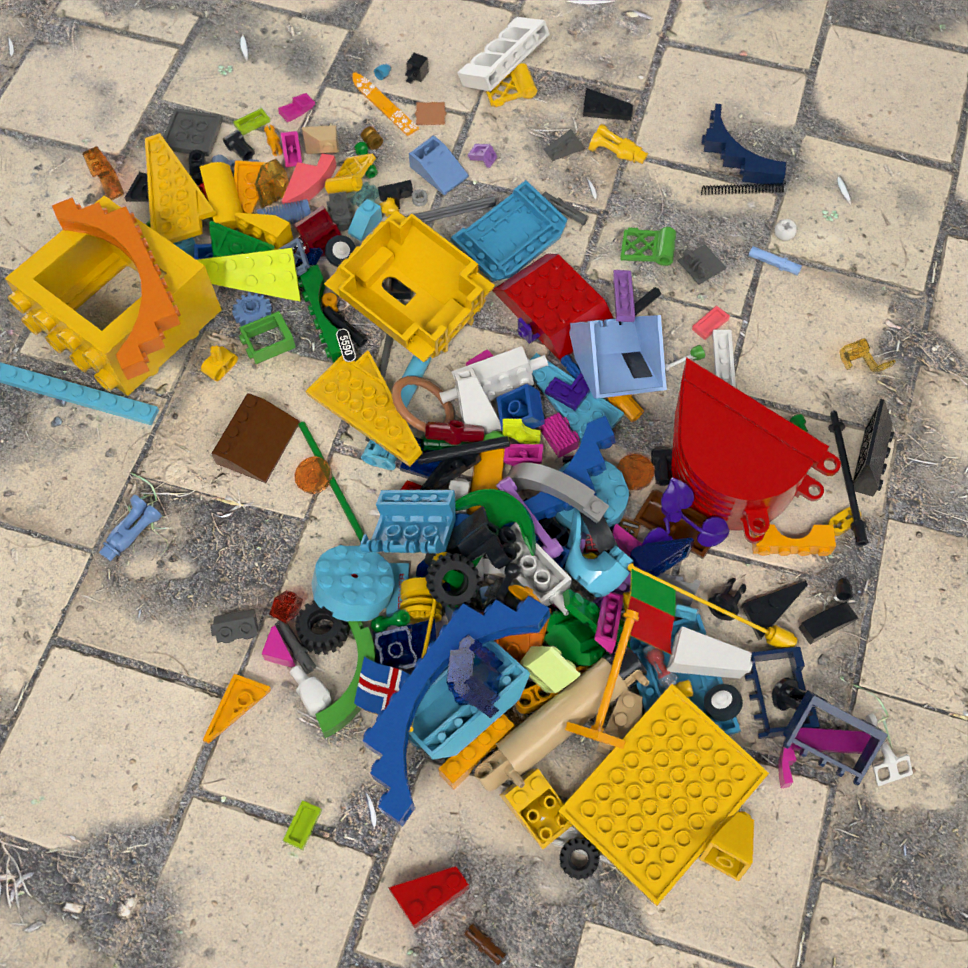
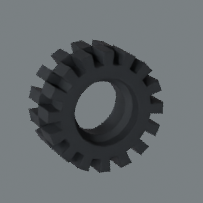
M575 837L568 840L562 847L559 856L560 866L563 868V872L568 874L570 878L585 880L597 870L600 856L597 848L586 838ZM575 850H583L588 855V862L585 866L577 867L572 863L571 854Z

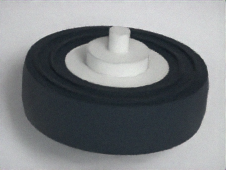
M337 235L327 242L325 256L332 265L338 267L344 259L349 258V255L356 246L349 237Z
M729 684L714 686L706 693L704 698L705 710L711 718L717 721L733 719L740 713L743 706L740 692Z

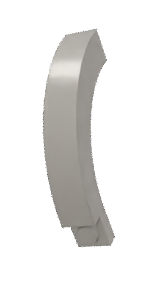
M519 463L514 465L505 477L509 476L518 488L516 490L517 493L524 489L548 493L570 504L596 523L600 521L609 507L608 504L594 495L595 491L583 483L544 465Z

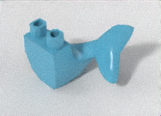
M574 509L571 531L566 546L570 551L566 560L565 570L595 597H605L619 587L630 574L626 569L633 560L616 545L609 553L603 551L597 558H585L580 549L581 516L579 510Z

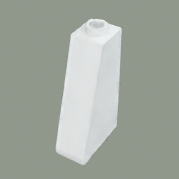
M681 627L674 638L671 650L672 655H670L667 671L741 679L752 668V661H750L752 653Z

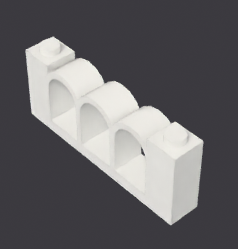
M516 17L507 25V28L500 32L499 39L487 44L485 52L473 57L471 64L467 63L458 72L462 86L491 91L549 35L545 20Z

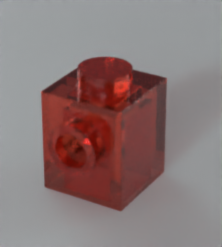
M286 590L274 598L269 615L286 624L298 616L303 599L297 596L296 593Z

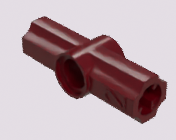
M450 420L448 423L428 421L425 426L426 439L445 440L453 445H459L461 442L475 443L483 441L484 428L478 425H466L458 420Z

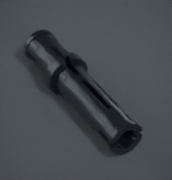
M330 306L324 308L322 311L324 316L332 322L334 327L346 329L349 332L350 338L359 347L366 344L368 338L348 323L342 314H338Z

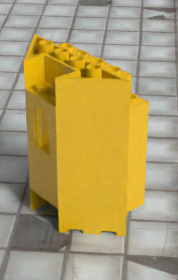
M397 210L385 221L380 222L373 233L363 240L361 246H357L348 259L346 258L342 261L337 271L324 283V285L422 362H426L429 357L439 356L441 351L444 353L448 352V343L467 323L472 326L474 315L480 312L486 302L484 298L495 286L478 273V263L412 213L405 217ZM386 278H396L416 295L406 305H403L383 289L382 283Z

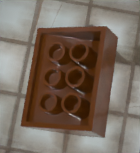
M247 393L211 454L217 465L267 483L298 428L300 421L267 400Z

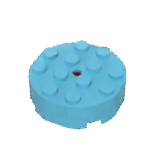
M605 461L606 470L598 476H590V479L594 485L597 497L609 505L603 516L610 530H613L614 526L620 523L626 512L629 490L620 470L613 464ZM570 462L561 467L559 471L563 472ZM576 508L569 511L563 510L555 515L557 522L565 529L571 530L573 511ZM581 516V532L590 535Z
M339 545L327 550L319 557L315 565L311 585L313 598L321 609L324 606L333 612V617L343 621H368L378 617L379 613L388 607L395 581L392 567L378 553L362 552L360 545Z

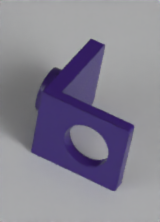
M521 317L518 319L517 332L528 344L540 337L538 333L532 335L530 324H526Z

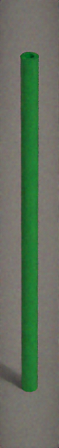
M304 421L298 424L361 543L364 532L306 423Z

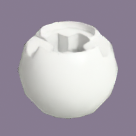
M790 219L780 220L775 226V235L782 241L791 240L797 233L796 224Z

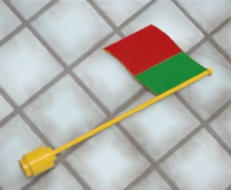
M633 563L628 565V570L631 571V588L627 609L639 613V620H634L630 636L672 655L671 634L676 612V591L764 632L766 643L778 649L795 647L797 644V637L794 636V633L777 625L768 629L760 627L633 566Z

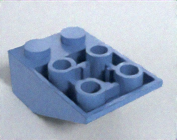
M434 135L409 153L410 168L443 195L469 177L447 146Z

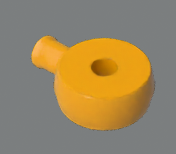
M334 293L324 294L321 300L324 307L330 306L335 312H338L337 296Z

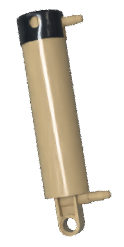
M618 644L614 647L612 654L609 652L604 654L598 662L496 743L498 750L483 761L474 773L477 780L487 791L497 789L509 778L519 788H523L525 783L521 776L574 734L565 730L567 722L584 726L597 715ZM628 646L625 650L610 704L638 682L644 686L649 685V681L645 677L647 671L644 665Z

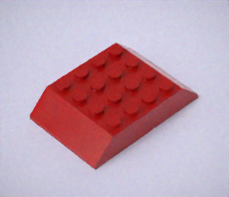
M545 254L492 290L518 318L521 317L526 324L531 325L532 333L540 335L538 339L559 361L565 355L573 353L569 334L571 329L570 323L602 320L604 325V320L614 319L605 299L559 254Z

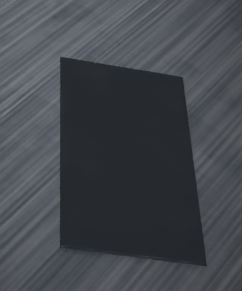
M641 352L621 353L633 378L653 376Z

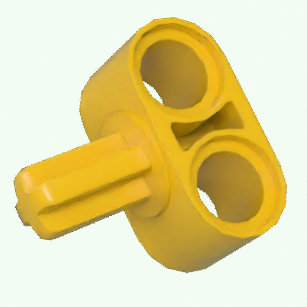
M216 345L215 347H210L211 355L203 362L201 372L214 381H219L234 367L238 356L224 346L219 347Z

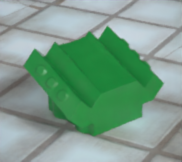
M560 609L551 612L546 629L549 633L544 637V640L550 646L560 650L561 656L565 660L571 661L576 667L581 665L590 666L598 662L608 652L595 640L596 633L592 631L588 622L582 623L569 611V614L566 616Z

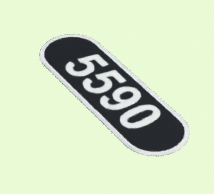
M340 329L337 331L336 336L345 361L351 362L356 358L349 332L346 329Z

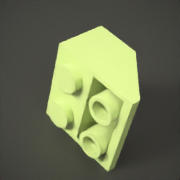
M531 646L520 661V664L529 671V677L546 693H557L580 676V673L575 669L576 666L571 661L565 660L561 656L560 650L554 646Z

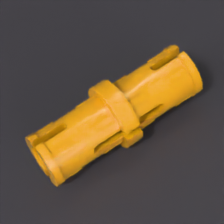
M267 125L264 127L267 144L271 147L273 156H277L276 151L280 156L283 150L280 146L279 136L276 135L273 125H270L271 130H269Z

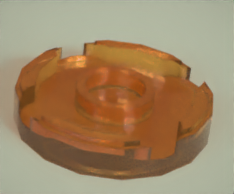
M627 455L617 465V468L623 474L629 490H642V488L648 487L654 478L653 464L642 455Z
M315 456L300 462L294 475L298 488L309 494L321 493L329 486L328 483L330 479L332 480L333 476L329 463L321 457Z

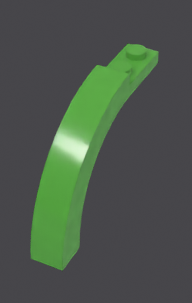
M347 621L357 643L358 661L354 677L345 693L334 704L315 714L325 739L344 728L360 712L361 708L355 705L354 701L364 656L376 663V652L369 627H363L361 621Z

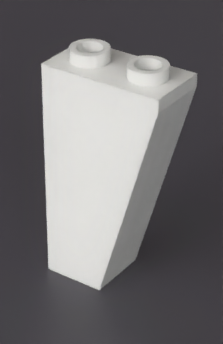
M473 368L454 372L462 423L483 426L484 435L492 431H501L500 420Z

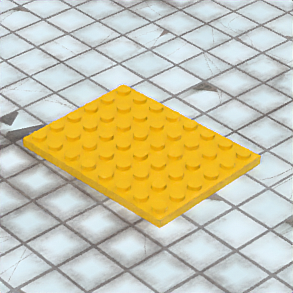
M673 684L663 692L622 738V740L626 741L624 749L614 747L558 810L582 836L593 844L655 906L659 905L702 854L712 838L727 824L769 774Z

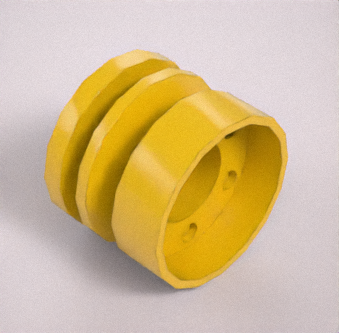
M410 578L401 583L400 599L402 602L400 603V609L406 610L409 613V624L428 625L433 597L426 586L427 581L425 578ZM438 602L436 604L433 624L442 620V604Z

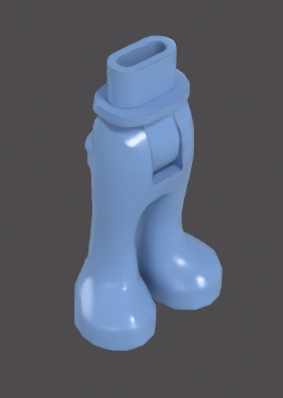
M135 494L130 499L132 505L130 513L111 531L106 542L103 543L104 547L99 551L109 561H112L116 555L120 556L121 552L129 548L132 542L149 524L160 520L162 517L160 512L151 505H147ZM144 513L140 520L131 529H129L130 526Z

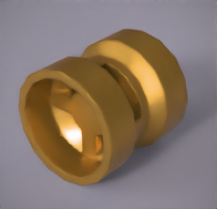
M369 126L362 131L361 138L371 150H376L383 144V138L380 134H377L374 127Z

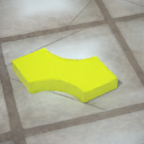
M503 419L504 436L514 438L520 444H540V430L528 428L523 424L522 419Z

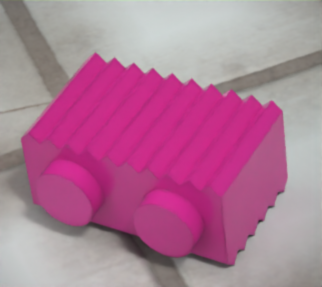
M560 413L544 419L545 424L541 425L539 430L558 458L578 449L580 438L576 431L572 432L566 417H562Z

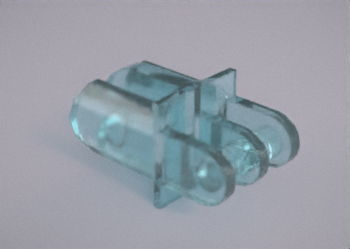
M365 182L362 184L361 190L357 191L350 201L353 205L356 204L357 207L366 199L375 203V199L379 196L378 189L375 188V185H369V182Z

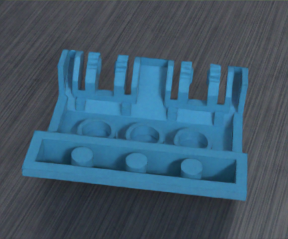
M381 490L376 502L380 518L372 539L369 540L367 535L364 534L360 544L362 552L384 551L385 553L422 552L438 554L446 551L456 521L454 490Z

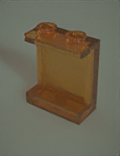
M95 146L83 152L82 155L92 177L98 176L106 197L114 200L124 195L116 171L99 147Z

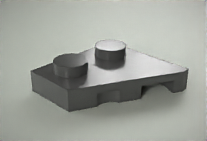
M572 129L544 148L552 161L585 149Z

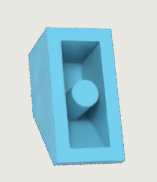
M366 199L356 210L348 234L362 242L382 220L381 206Z

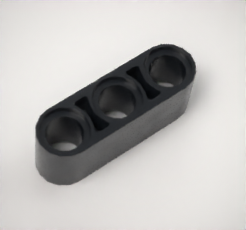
M193 150L189 153V175L197 186L204 183L200 166L206 165V160L201 150Z

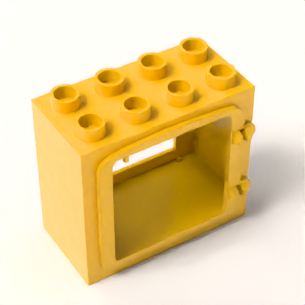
M106 196L101 197L97 201L100 202L102 209H107L108 213L122 208ZM137 218L135 226L139 225L143 236L140 237L141 239H146L149 246L146 250L147 252L151 251L155 258V262L152 263L153 265L157 264L162 275H159V278H164L168 286L165 291H170L175 301L171 304L172 306L177 305L181 314L178 317L180 325L163 331L166 338L162 340L165 348L147 355L150 361L147 363L150 371L127 380L116 357V353L130 335L136 322L142 296L102 331L76 312L82 304L125 267L129 266L138 272L132 260L119 248L103 239L86 233L62 230L5 277L13 291L8 296V300L22 314L26 312L21 321L33 334L38 335L41 331H44L48 334L45 337L46 341L55 351L61 354L67 349L72 353L69 358L82 372L85 373L92 368L97 372L94 375L95 379L104 389L110 392L116 387L127 396L149 376L157 374L161 365L190 339L196 338L199 335V331L222 311L206 267Z

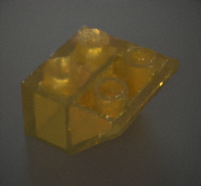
M276 158L261 165L255 181V188L262 209L282 199L289 184L287 172Z

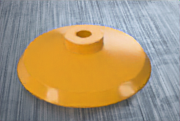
M513 584L508 587L509 591L521 601H525L530 596L540 602L539 598L533 594L534 591L528 586L523 588Z

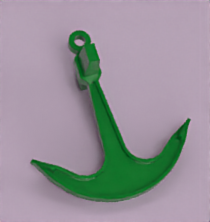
M482 489L468 493L455 501V511L483 506L489 521L500 528L509 522L517 523L531 555H535L536 537L533 520L526 507L514 496L501 490ZM483 555L472 561L475 567ZM450 570L444 575L442 580L450 584L451 591L462 585L464 576L460 570Z

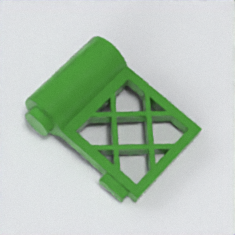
M628 227V230H624L621 260L656 262L662 266L671 265L674 257L676 231L671 227H664L659 231L639 230V228ZM627 236H636L637 239L630 242ZM648 236L655 237L650 243L645 240ZM641 241L645 246L641 249L636 248L635 245ZM630 248L635 251L632 255H625V252ZM649 249L653 254L648 256L644 255L643 252Z

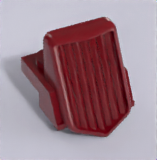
M323 205L294 224L299 236L305 239L314 257H325L327 242L332 237L341 235L338 227L332 221Z

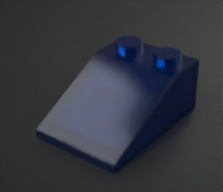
M691 537L646 543L642 547L640 545L635 547L631 551L630 558L633 560V566L658 577L660 573L666 572L689 556L694 540Z

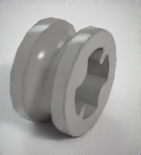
M418 189L412 193V202L415 206L422 207L426 205V191Z

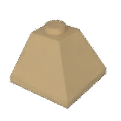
M336 125L302 127L306 154L340 152Z

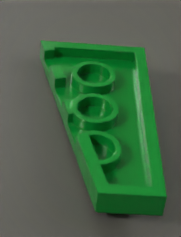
M570 589L564 591L565 609L582 623L588 622L592 631L596 633L601 608L583 598L579 593H575ZM621 619L619 622L615 646L619 643L622 630L625 622Z

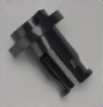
M730 578L722 591L712 594L708 602L738 615L739 608L737 604L742 594L746 592V585L742 583L733 597L728 593L732 589L736 578ZM708 606L716 618L726 621L734 620V618Z
M789 677L783 678L773 688V705L781 711L788 710L789 708L796 710L806 691L799 689L794 679ZM810 711L808 716H812L813 712Z

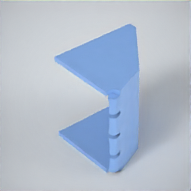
M661 315L636 316L634 322H621V325H619V321H616V319L604 320V325L602 320L570 323L571 329L569 334L575 360L594 398L667 390ZM641 352L653 376L633 378L621 353Z

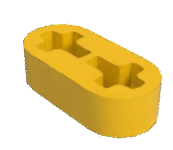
M850 507L829 520L827 525L842 523L840 528H834L835 536H840L851 529L850 525L853 522V518L846 520L848 515H852Z

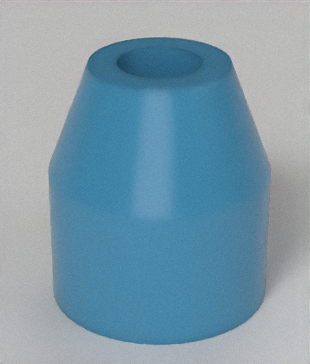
M381 64L374 69L375 77L379 80L387 77L391 71L390 65Z

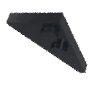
M472 454L441 461L419 490H439L448 484L450 480H454L481 461L480 455Z
M806 581L797 583L743 603L741 607L748 621L768 629L786 612L808 584ZM752 627L757 639L761 640L765 633Z

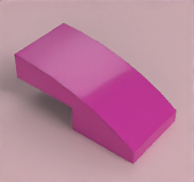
M307 93L292 97V103L279 107L278 113L287 122H290L309 111L315 105V101Z
M792 745L788 749L784 747L781 749L778 765L781 789L789 788L793 784L790 766L795 763L796 756L794 750H792Z

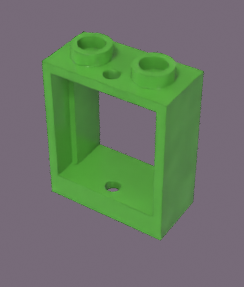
M280 311L239 327L241 335H239L242 345L247 346V349H245L249 359L253 358L255 364L296 348L294 338ZM277 327L284 340L255 351L249 338Z

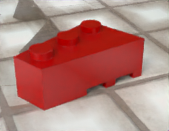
M454 866L388 887L413 928L416 929L469 890V884L459 869Z

